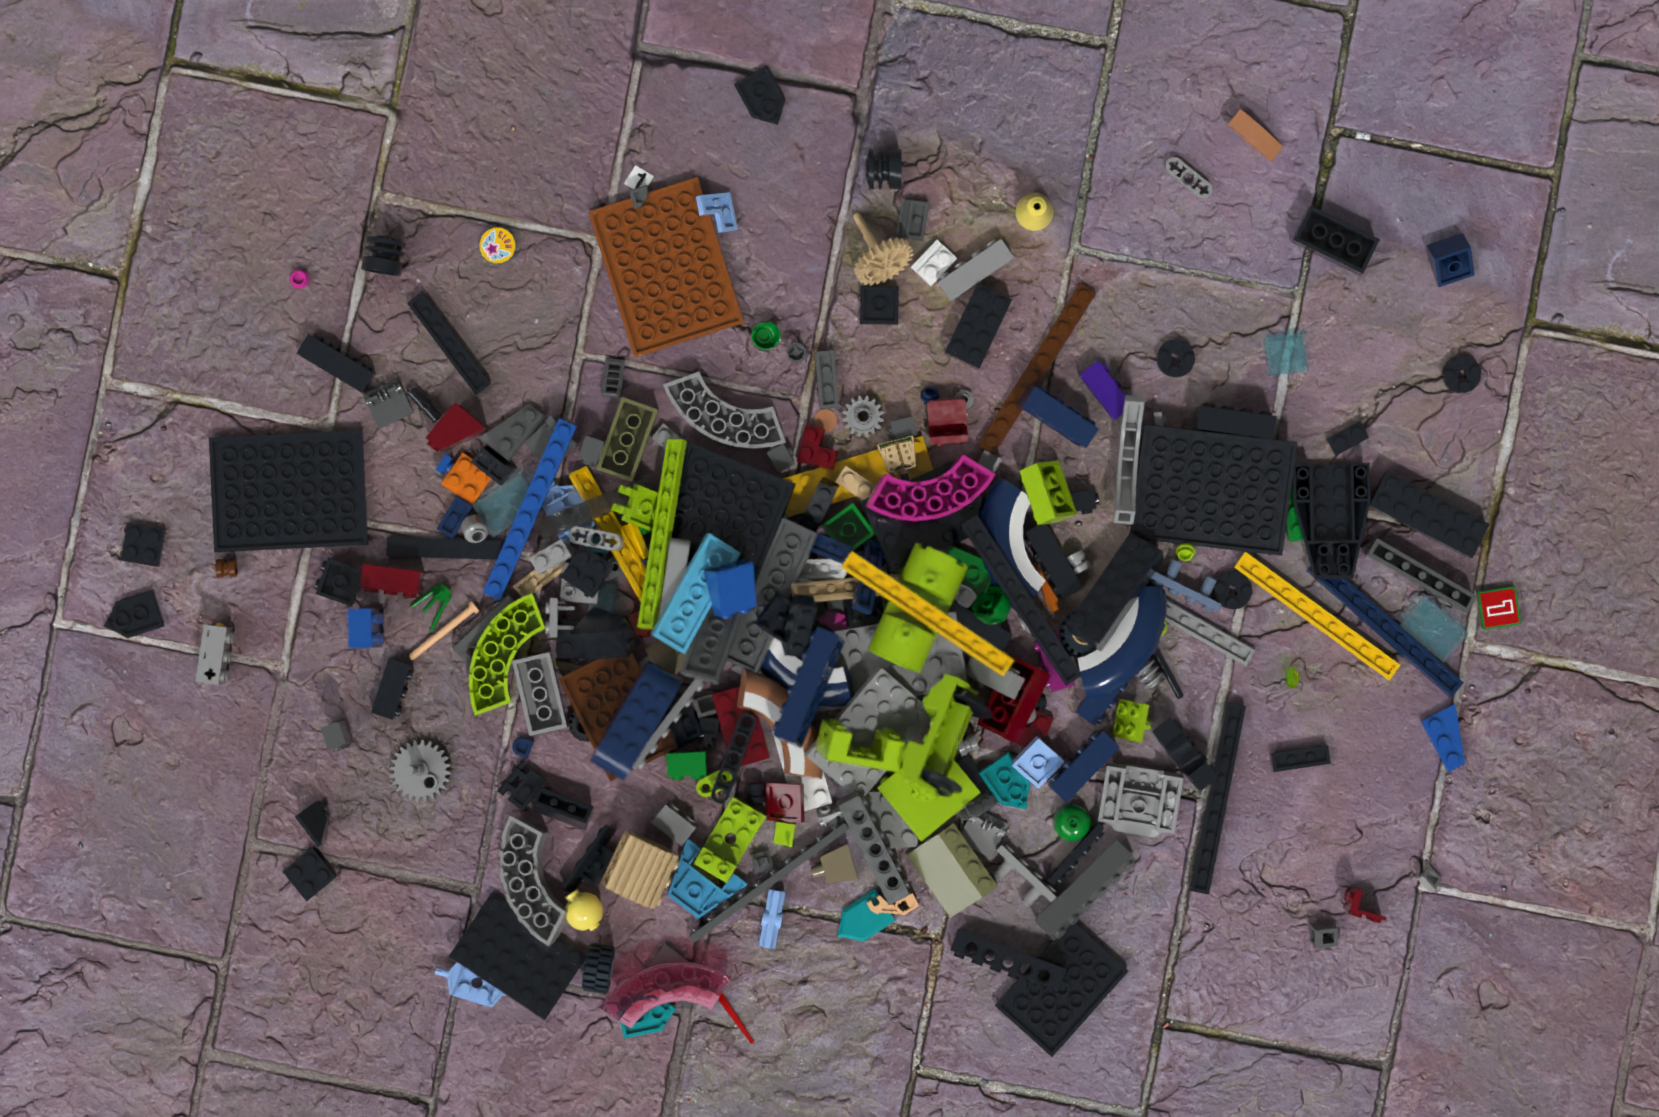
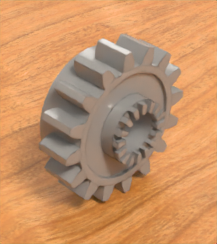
M858 396V401L852 398V405L846 404L845 406L848 411H843L842 413L847 415V418L842 419L843 422L848 423L845 428H851V434L857 432L859 438L861 434H864L867 438L869 432L874 435L875 428L881 429L878 423L884 422V419L880 418L884 412L878 410L881 405L874 404L876 399H873L871 402L868 401V396L865 397V400ZM866 412L869 418L867 421L861 422L858 420V414Z

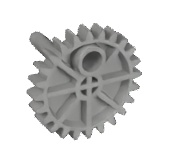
M414 740L413 746L407 742V749L400 747L402 753H394L397 760H391L395 767L389 768L394 771V774L390 775V777L396 779L392 785H399L396 791L403 790L402 797L409 794V800H413L415 796L416 802H420L421 797H423L425 802L428 801V796L435 799L434 793L441 795L440 788L447 789L444 782L451 781L446 778L447 775L452 774V772L447 771V768L452 766V764H446L449 757H443L445 750L438 751L440 745H436L433 748L432 741H429L426 745L425 740H421L419 745L418 741ZM430 777L435 780L432 788H429L426 784L427 779Z

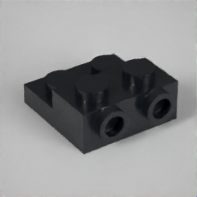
M328 558L327 561L324 560L320 570L323 572L322 577L317 579L314 587L317 590L316 595L353 607L360 587L362 569Z

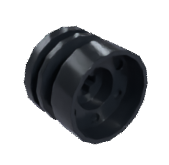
M869 149L866 159V180L869 190H874V181H878V190L882 189L883 181H887L889 190L902 189L901 149H889L887 158H883L881 149H878V158H874L873 149Z
M367 236L366 242L374 244V246L364 247L365 250L372 252V256H363L361 269L373 273L401 276L403 263L395 260V257L404 256L405 253L396 249H405L406 243L387 236Z

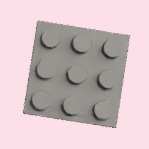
M880 791L868 792L865 796L868 805L865 807L868 813L872 811L877 821L874 823L876 829L880 828L885 836L882 839L884 845L889 844L890 848L918 847L917 836ZM858 810V818H859V817L862 816V814H863V812L860 811V810ZM865 827L862 829L861 833L868 834L870 833L871 828ZM873 844L870 850H877L880 845Z

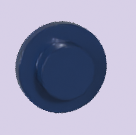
M927 386L921 391L920 398L925 403L929 400L939 399L938 390Z

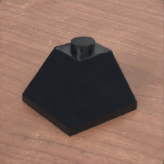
M319 801L314 802L295 816L317 847L324 845L327 841L330 820L328 807L325 803H320Z

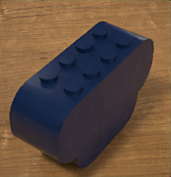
M648 660L605 728L589 761L624 781L678 692L683 680Z

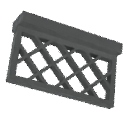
M509 594L500 600L452 646V649L469 665H471L472 658H468L464 652L468 648H476V645L472 644L476 641L478 643L489 623L499 612L514 602Z

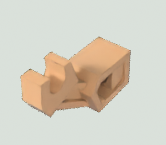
M909 893V896L891 905L879 895L876 897L878 900L876 906L872 904L871 900L866 902L870 911L876 914L892 913L906 915L919 906L913 893ZM904 901L907 906V909L900 910V908L897 907L898 903L901 904V902Z

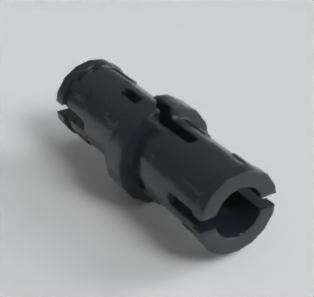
M416 387L407 394L418 406V410L420 412L423 411L432 423H435L442 416L431 404V400L426 399ZM419 399L430 409V412H429L428 409L419 401Z

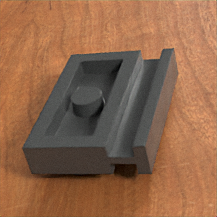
M902 199L896 237L924 241L930 203Z

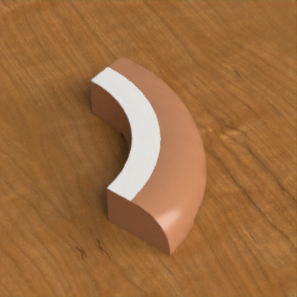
M742 669L737 707L762 717L773 729L775 722L779 721L781 717L780 709L783 703H786L788 700V690L765 675L755 674ZM813 721L802 748L780 740L783 747L784 774L822 780L823 770L804 755L818 738Z

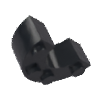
M1169 717L1152 732L1185 776L1199 791H1202L1219 777L1217 775L1219 771L1213 763L1209 765L1206 762L1208 759L1201 751L1197 752L1193 746L1196 744L1189 736L1185 737L1180 730L1183 727L1177 719L1172 720Z

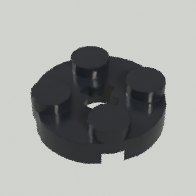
M1180 339L1165 342L1157 353V366L1168 377L1179 378L1185 376L1192 370L1195 363L1192 347ZM1172 354H1175V355H1178V354H1179V355H1180V358H1179L1180 363H1177V362L1172 363V362H1171V360H1172V356H1171V355H1172Z
M1458 355L1450 358L1442 368L1443 383L1451 392L1467 393L1475 389L1479 384L1481 368L1469 356ZM1464 370L1466 378L1458 379V373L1456 372Z
M1237 571L1226 572L1217 578L1214 586V597L1218 603L1222 604V607L1239 609L1249 602L1253 593L1252 585L1244 574ZM1230 585L1238 588L1236 595L1228 594L1230 590L1228 587Z

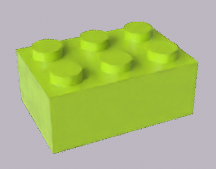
M1059 460L1035 463L1020 470L1021 480L1025 486L1037 525L1058 523L1077 515Z

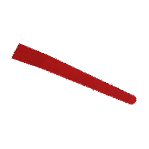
M719 992L717 994L720 996L718 1001L749 1042L753 1044V1039L722 992Z

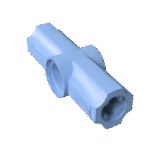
M769 889L766 909H764L761 923L760 947L775 949L778 929H780L783 915L784 891Z

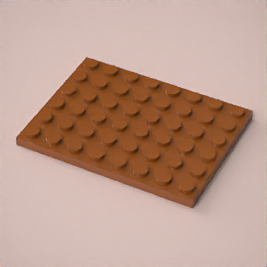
M698 177L648 192L645 203L638 209H634L632 199L630 198L588 212L634 358L744 324L710 215H699L696 197L703 195Z

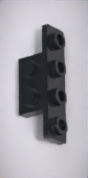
M605 825L598 831L597 837L587 847L584 856L576 863L572 873L565 878L562 885L564 890L572 893L582 879L593 887H598L614 854L605 846L615 833V829Z

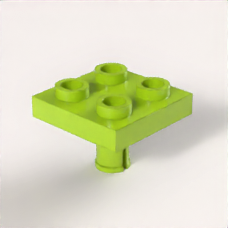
M1119 699L1112 737L1142 743L1144 729L1150 730L1152 727L1146 725V723L1152 724V720L1147 718L1149 705Z

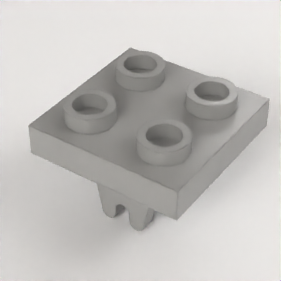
M550 598V602H546V614H550V622L546 621V633H549V637H557V630H573L575 626L557 625L558 610H575V606H558V598Z

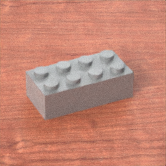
M548 652L512 661L529 736L569 727L552 653Z

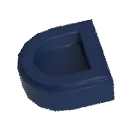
M525 737L517 738L512 744L513 752L520 757L528 759L534 740Z

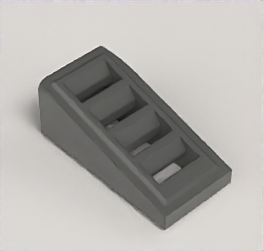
M606 358L602 397L621 398L625 360ZM609 364L620 365V369L609 368ZM609 372L619 373V377L608 376ZM608 379L619 380L618 384L608 383ZM607 387L618 388V390L607 391Z

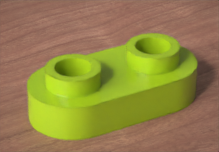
M720 770L698 781L696 790L700 796H711ZM724 771L722 775L727 777V781L732 780L731 772ZM704 784L710 786L708 791L703 790L702 786Z

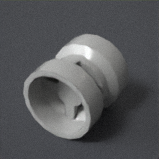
M1083 549L1066 558L1069 564L1073 566L1075 574L1092 566L1085 559Z
M974 733L968 734L964 739L962 738L958 748L961 757L967 755L968 751H979Z

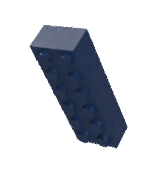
M819 627L810 636L811 644L809 649L806 648L803 653L802 659L804 661L802 666H799L796 670L795 683L789 687L787 693L789 696L786 703H783L780 709L781 717L779 721L775 722L772 730L774 732L773 736L799 748H802L845 643V640L839 635Z

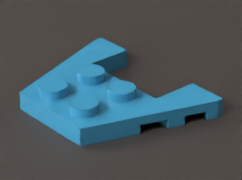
M688 838L668 896L699 919L746 887L748 883L734 873L722 889L690 865L702 848Z

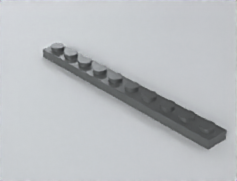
M838 822L830 828L831 832L829 834H821L815 839L816 843L811 847L806 845L799 850L801 853L796 858L791 856L784 861V867L781 869L776 867L768 873L770 877L763 881L761 878L753 884L754 888L751 891L747 892L745 890L737 896L738 900L732 904L730 901L722 907L723 911L718 915L713 913L706 918V924L703 926L698 924L691 929L692 934L689 937L692 942H696L849 830L846 823L841 824Z

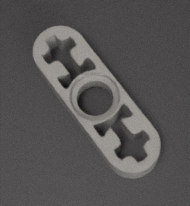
M1172 157L1167 160L1165 171L1197 198L1207 199L1210 197L1213 189L1209 182L1179 158ZM1170 162H1177L1179 170H1182L1183 167L1186 169L1181 173L1180 178L1177 176L1179 172L1176 169L1170 170ZM1186 173H1191L1194 176V181L1190 184L1185 183L1183 180V176ZM1197 180H1200L1201 182L1198 185L1202 188L1207 186L1206 191L1208 194L1204 193L1201 195L1199 193L1200 189L1197 186L1193 189L1192 186L1196 184Z
M582 526L573 527L569 532V538L575 544L612 551L620 550L624 545V539L618 533ZM576 532L587 535V538H578ZM595 533H598L601 537L598 544H595L592 540V536ZM615 538L618 543L613 546V543L606 542V539Z

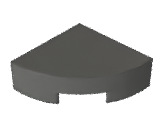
M647 185L629 190L634 209L640 208L645 203L648 197Z

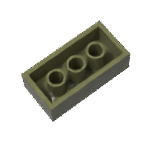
M621 397L596 470L634 483L659 410Z

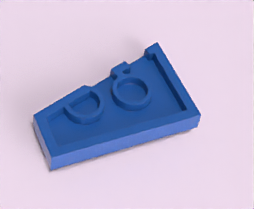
M1455 703L1420 721L1447 772L1465 764Z

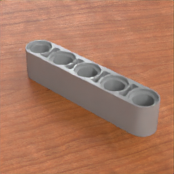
M671 538L659 618L687 570L690 540Z

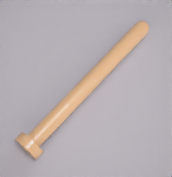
M470 601L468 603L469 607L409 654V658L411 660L416 659L473 612L477 614L480 609L473 601Z

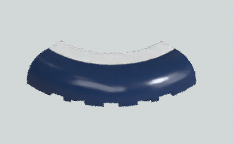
M995 478L985 497V504L980 515L981 522L1033 599L1045 582V579L1031 564L1024 546L1023 524L1030 505L1028 495L1012 483L1001 478ZM982 559L985 569H987L988 574L991 578L992 584L1001 587L995 579V577L993 576V574L991 573V571L989 570L984 560Z
M1157 586L1145 587L1102 651L1096 650L1091 654L1078 658L1083 687L1089 701L1102 698L1111 694V691L1121 685H1126L1129 679L1135 674L1137 675L1146 666L1148 659L1155 653L1160 643L1159 639L1162 631L1165 628L1164 623L1167 614L1166 591L1163 588Z
M774 638L760 671L789 690V687L795 683L796 670L799 666H802L804 660L802 657L785 656L781 642ZM848 667L834 668L819 706L843 707L854 696Z

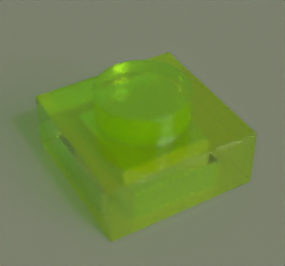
M1285 669L1287 688H1297V684L1300 682L1299 673L1295 669Z

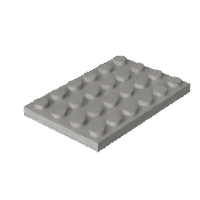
M879 666L834 719L840 720L841 724L847 726V729L852 733L850 745L853 748L859 749L860 746L871 749L876 729L883 730L884 727L895 730L894 732L901 736L900 738L906 742L905 746H907L908 742L912 741L928 723L930 717L923 703ZM817 740L804 754L848 792L853 793L857 791L859 796L864 795L865 797L887 771L828 761L815 749Z

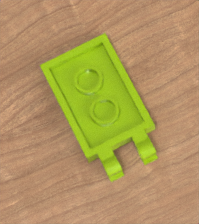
M634 484L633 489L620 485L618 492L630 496L626 507L613 503L611 510L623 514L622 521L652 532L658 492Z

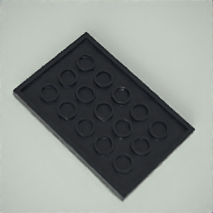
M955 460L911 479L910 482L935 479L946 472ZM979 495L971 503L952 514L931 520L910 521L891 518L867 508L868 498L860 501L891 572L906 565L915 543L921 544V548L924 550L926 547H930L940 551L969 538L960 524L976 514L981 520L980 515L984 507L983 499Z
M492 892L448 957L545 1021L585 961L586 954L559 936L551 946H547L534 937L520 923L508 902Z
M1076 923L1070 925L1061 938L1052 940L1037 957L1068 969L1060 991L1055 990V993L1044 990V985L1037 983V986L1025 983V978L1019 977L994 1005L1051 1057L1057 1053L1129 972ZM1031 965L1023 972L1024 974L1031 972ZM1042 970L1039 973V977L1042 981H1047L1050 973L1047 970Z

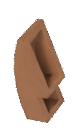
M1241 109L1227 125L1242 137L1241 139L1270 162L1273 161L1283 148L1271 134Z

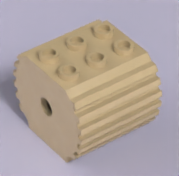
M625 829L601 883L605 888L650 909H655L656 905L659 906L663 899L661 894L664 888H667L671 882L670 875L672 870L675 871L679 865V856L668 847Z

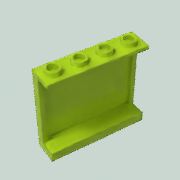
M954 760L947 777L958 783L963 789L962 793H953L951 797L939 796L938 799L928 802L912 797L913 787L902 780L904 774L902 763L899 772H895L890 778L885 776L878 782L880 786L877 787L921 842L981 794Z

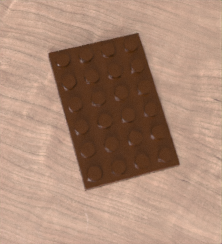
M632 653L629 657L596 659L559 678L594 750L630 686L641 672ZM663 716L662 719L660 720V722H659V724L657 725L656 729H657L658 726L661 724V722L664 720V716ZM671 730L665 738L660 737L656 742L659 746L653 754L650 752L645 757L647 759L646 763L678 748ZM605 770L610 782L618 778Z

